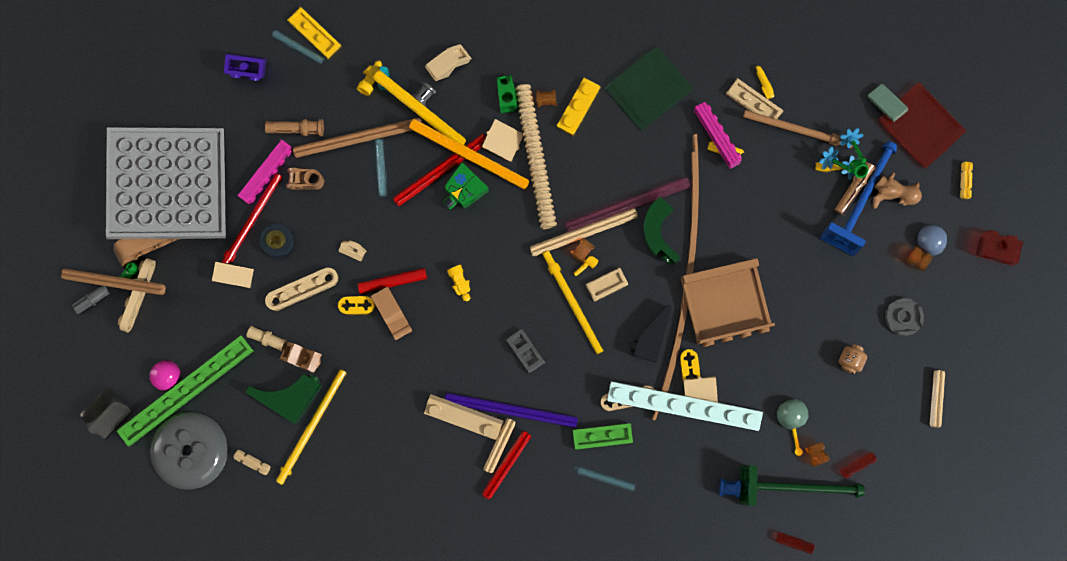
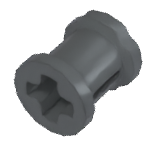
M423 81L421 88L412 96L425 106V102L436 91Z

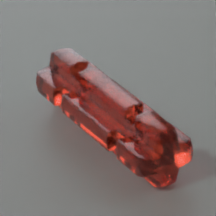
M870 452L865 457H861L849 464V467L842 468L840 472L844 478H849L852 476V473L856 474L868 467V464L875 463L877 458L873 452Z
M778 533L776 538L777 543L786 544V546L800 551L804 550V552L812 554L815 549L814 544L810 542L805 543L804 540L792 536L788 537L784 533Z

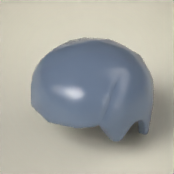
M932 224L925 226L918 233V245L925 254L935 256L942 253L946 248L947 235L940 226Z

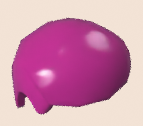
M163 360L152 367L149 378L155 388L167 391L177 385L181 371L173 361Z

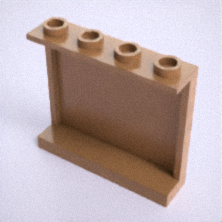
M758 259L688 274L680 278L697 345L703 344V347L715 344L714 341L720 339L722 343L732 341L733 336L740 335V338L752 336L751 332L758 331L761 334L769 332L770 328L775 326L770 320L758 274Z

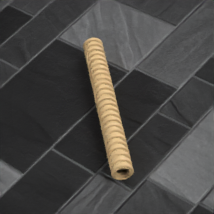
M521 84L514 89L517 92L515 95L518 97L516 101L519 103L517 107L520 109L518 111L519 114H521L520 120H522V131H524L523 136L525 137V148H527V159L530 160L528 165L531 166L529 170L532 171L530 176L533 177L531 181L534 182L532 186L535 190L533 192L536 194L538 216L541 218L539 219L541 223L540 228L549 229L555 227L557 222L554 221L556 219L553 215L555 211L552 210L554 205H551L553 200L550 199L552 195L549 193L550 187H548L549 182H547L548 176H546L545 159L542 158L544 154L541 152L543 148L540 147L542 145V142L539 141L541 137L538 136L540 133L537 130L539 126L536 124L538 122L537 119H535L536 113H534V102H532L531 85Z

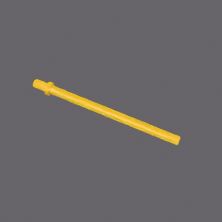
M340 369L285 466L281 467V473L276 482L283 485L287 476L291 475L293 465L346 375V372Z

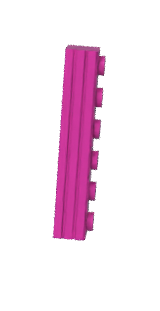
M703 102L695 106V114L729 169L739 165L742 159L741 155L736 152L735 145L729 141L728 134L724 133L723 126L718 123L716 115L711 112L710 105Z
M281 140L238 196L247 204L253 203L256 199L255 196L262 192V187L265 184L267 185L270 177L277 173V168L284 164V159L291 155L292 147Z

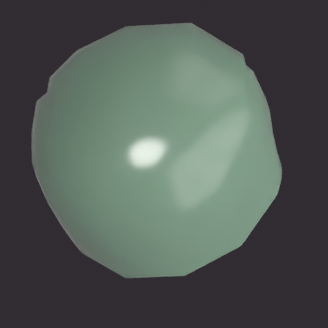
M798 399L783 402L777 410L779 423L789 430L803 426L809 418L806 405Z

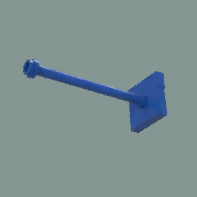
M887 141L883 145L884 152L844 229L831 222L819 238L852 257L863 248L866 240L851 233L890 155L895 154L897 151V145L891 141Z

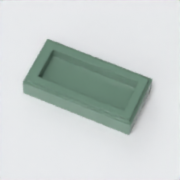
M883 84L868 94V99L893 122L908 111V107Z

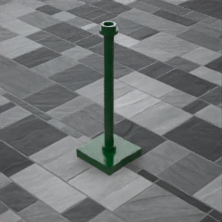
M756 465L740 466L741 493L739 505L757 506V490L854 494L856 498L864 496L865 492L864 485H860V483H855L854 486L758 482Z

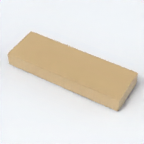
M738 78L726 93L728 97L748 111L778 119L783 112L781 108Z

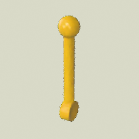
M795 428L792 429L796 447L795 454L800 456L802 455L803 451L799 447L798 437Z

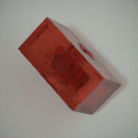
M988 230L980 235L976 257L1014 266L1019 262L1023 241L1018 240L1016 236L1006 235L1005 237L999 235L997 231Z

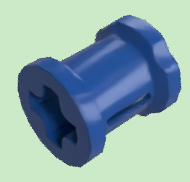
M721 479L719 496L725 494L734 495L736 498H739L741 480L733 482Z

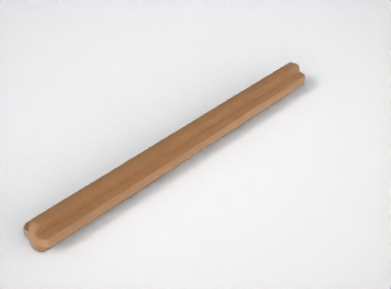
M415 118V120L422 123L420 118ZM413 119L293 147L294 156L302 157L412 131L409 125Z

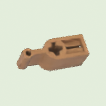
M388 287L371 296L395 340L412 332L409 323Z

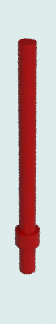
M275 173L230 249L225 251L221 263L229 264L234 261L237 250L282 176Z

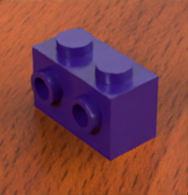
M229 52L225 55L224 73L229 74V77L241 78V76H247L249 80L259 81V78L265 77L267 58Z

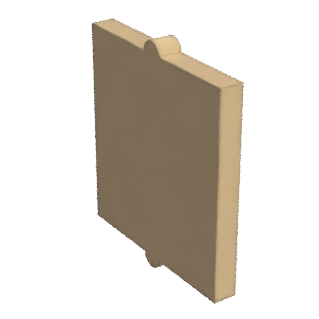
M494 119L490 130L486 132L487 136L481 147L511 162L516 150H519L523 133Z
M698 376V378L684 379L685 396L718 402L715 376L703 378Z

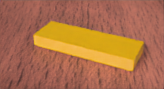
M301 7L288 19V22L327 59L341 47V44Z

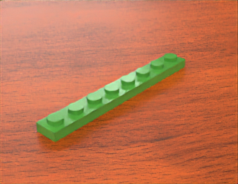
M241 335L118 429V434L127 446L133 445L254 352V350Z

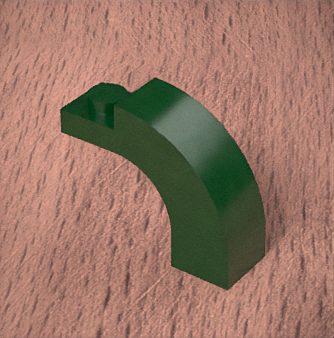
M659 196L650 206L645 216L643 238L647 249L654 258L661 253V258L667 264L672 263L674 265L680 259V256L664 242L661 236V224L673 212V208Z

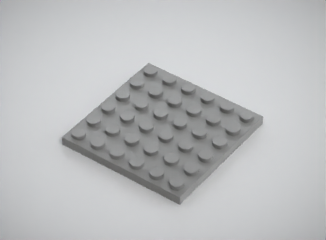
M107 128L106 239L226 238L224 128Z

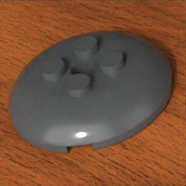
M183 412L171 416L158 427L152 438L150 457L153 468L165 483L178 489L192 490L210 484L220 475L227 461V438L224 431L215 420L201 413ZM190 445L192 448L189 456L184 454V447Z

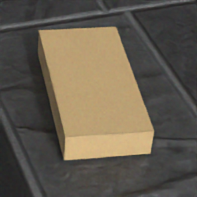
M215 262L211 281L250 288L254 269Z
M621 268L586 284L594 302L628 286Z

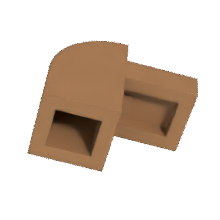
M286 342L280 360L310 372H315L320 365L322 354Z

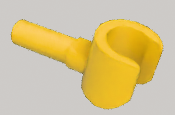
M590 256L573 273L577 276L587 266L593 269L599 261L595 257Z

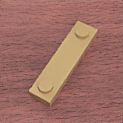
M432 394L428 399L424 414L495 440H497L503 424V420Z

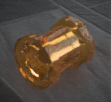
M555 89L549 92L536 91L538 108L541 105L553 104V106H556Z
M581 238L579 245L570 254L581 263H584L586 256L595 247L586 239Z

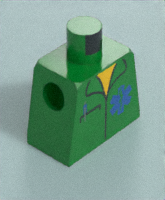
M461 163L444 187L449 196L442 203L449 210L457 203L465 209L485 195L489 189L467 166Z

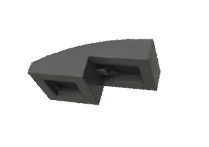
M522 329L506 339L529 374L545 363Z

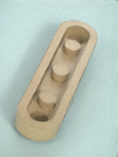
M146 258L145 261L142 260L138 268L139 275L134 280L150 282L156 265L155 260ZM132 291L131 296L127 297L125 312L118 320L121 331L128 333L132 329L146 292Z
M324 268L268 293L265 303L271 310L279 311L335 286L338 282V274L332 268ZM331 275L332 280L326 281V276ZM275 298H279L277 305L273 304Z

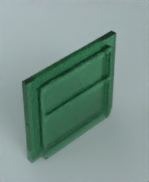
M657 46L613 80L605 89L642 131L694 88Z

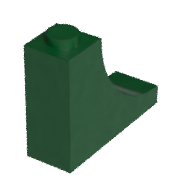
M310 373L309 376L303 374L296 383L280 391L266 392L249 386L245 393L297 425L322 385L318 383L320 379Z

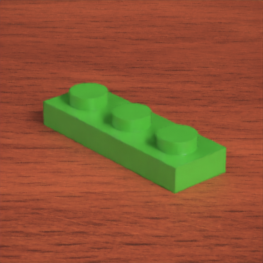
M631 423L573 430L575 450L633 443Z

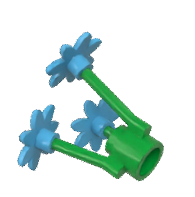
M859 128L854 129L853 132L847 129V135H840V138L843 139L840 145L847 143V148L853 145L859 158L854 159L851 155L849 162L843 161L841 163L835 157L839 150L833 151L831 146L828 152L823 151L825 158L819 160V163L823 164V170L827 166L832 169L833 164H836L843 168L842 174L848 173L849 180L853 177V174L857 178H864L868 174L869 168L865 164L866 159L857 146L859 144L858 139L864 136L862 133H858Z

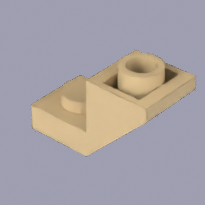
M459 44L446 49L426 64L425 68L433 79L438 81L449 77L455 67L467 64L471 57L463 46Z

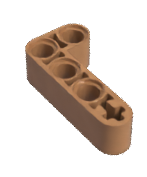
M120 239L114 244V252L122 268H125L130 262L136 263L139 256L178 239Z

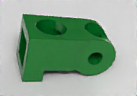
M512 75L497 77L501 114L517 111Z

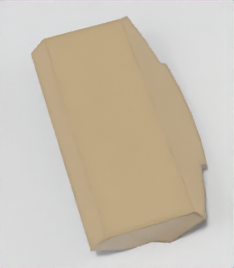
M342 241L339 252L359 261H362L367 252L360 244L354 241Z

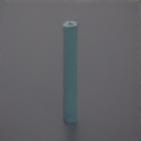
M274 31L272 37L318 64H322L323 57L279 31Z
M378 139L375 140L379 196L383 197L387 196L383 140Z
M580 467L578 471L580 475L633 492L636 486L634 483L584 467Z

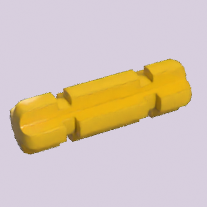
M963 162L961 164V171H963L960 184L962 189L960 191L961 199H970L972 195L970 190L972 188V162Z

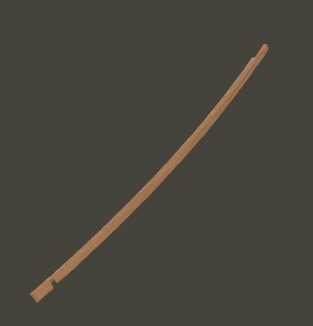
M697 134L692 135L693 151L695 150V152H691L692 200L686 275L693 274L697 239L699 199ZM684 291L672 352L661 391L664 392L669 390L688 307ZM654 411L653 421L656 420L659 411Z

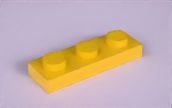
M584 78L561 117L557 128L574 136L601 86Z

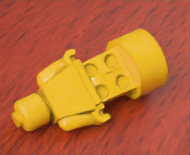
M376 61L374 66H369L363 72L366 77L363 81L359 82L356 88L360 93L370 96L375 82L373 75L382 66L380 61Z
M461 264L448 269V275L455 284L452 288L457 295H462L463 301H469L470 295L467 293L470 291L469 280L465 281Z

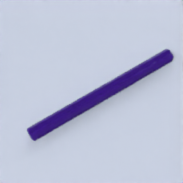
M446 393L445 400L468 408L569 427L577 426L578 418L574 416L452 393Z

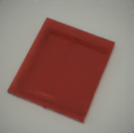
M920 82L900 99L908 107V111L895 122L890 120L885 114L878 119L925 169L966 132L963 126Z

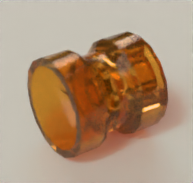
M915 246L906 262L911 265L914 264L919 270L924 271L931 262L933 255L928 252L925 253L920 247Z
M824 442L805 448L806 453L811 456L810 462L812 467L831 460L824 451Z

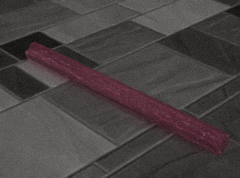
M687 177L567 221L565 227L568 232L654 201L659 196L665 197L689 188L690 181Z

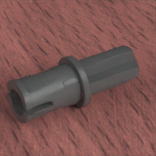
M101 285L91 293L87 292L85 297L72 305V308L77 314H80L90 306H95L98 301L109 295L110 292L106 286Z

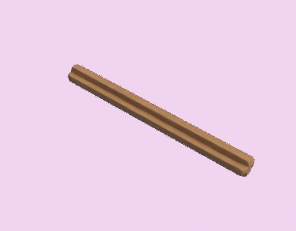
M63 269L61 278L65 280L164 295L166 286L159 283L78 270Z

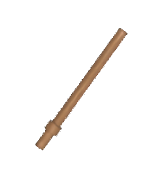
M745 110L743 115L744 118L824 140L834 146L840 145V142L843 140L840 138V135L834 133L830 135Z

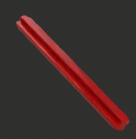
M481 134L468 143L466 147L476 152L482 148L481 146L486 135ZM454 153L394 196V202L401 206L466 158Z

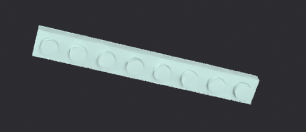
M614 381L610 382L607 401L756 431L760 429L763 412L759 410Z

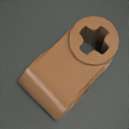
M288 168L289 183L286 185L287 189L318 190L324 185V178L317 170ZM313 176H318V181L311 184L310 179Z

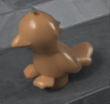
M894 172L887 178L883 175L874 186L878 192L870 200L872 208L876 209L882 200L899 198V204L903 203V206L919 203L922 198L919 182L904 186L893 179L895 176Z

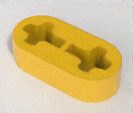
M367 296L343 297L338 303V308L345 315H366L374 311L375 303L372 298ZM366 300H368L369 304H372L371 307H368V310H365L364 307H358V304H364ZM349 301L350 304H355V307H349V311H346L342 305Z
M690 349L685 350L680 356L683 382L686 376L689 375V369H692V374L696 375L697 378L700 376L697 353ZM687 353H690V356H694V359L691 361V367H688V361L684 360Z

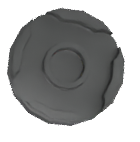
M900 298L888 305L885 311V322L894 334L909 336L915 334L923 325L924 313L921 306L914 300Z

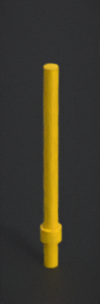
M549 250L544 252L542 255L549 266L550 274L554 275L596 354L603 352L601 345L562 276L559 264L555 263Z

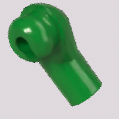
M133 262L128 263L126 269L119 277L130 279L138 274L139 266Z

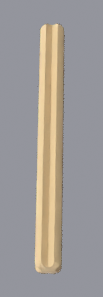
M635 208L535 244L530 247L532 256H537L548 250L556 249L636 219L638 217Z

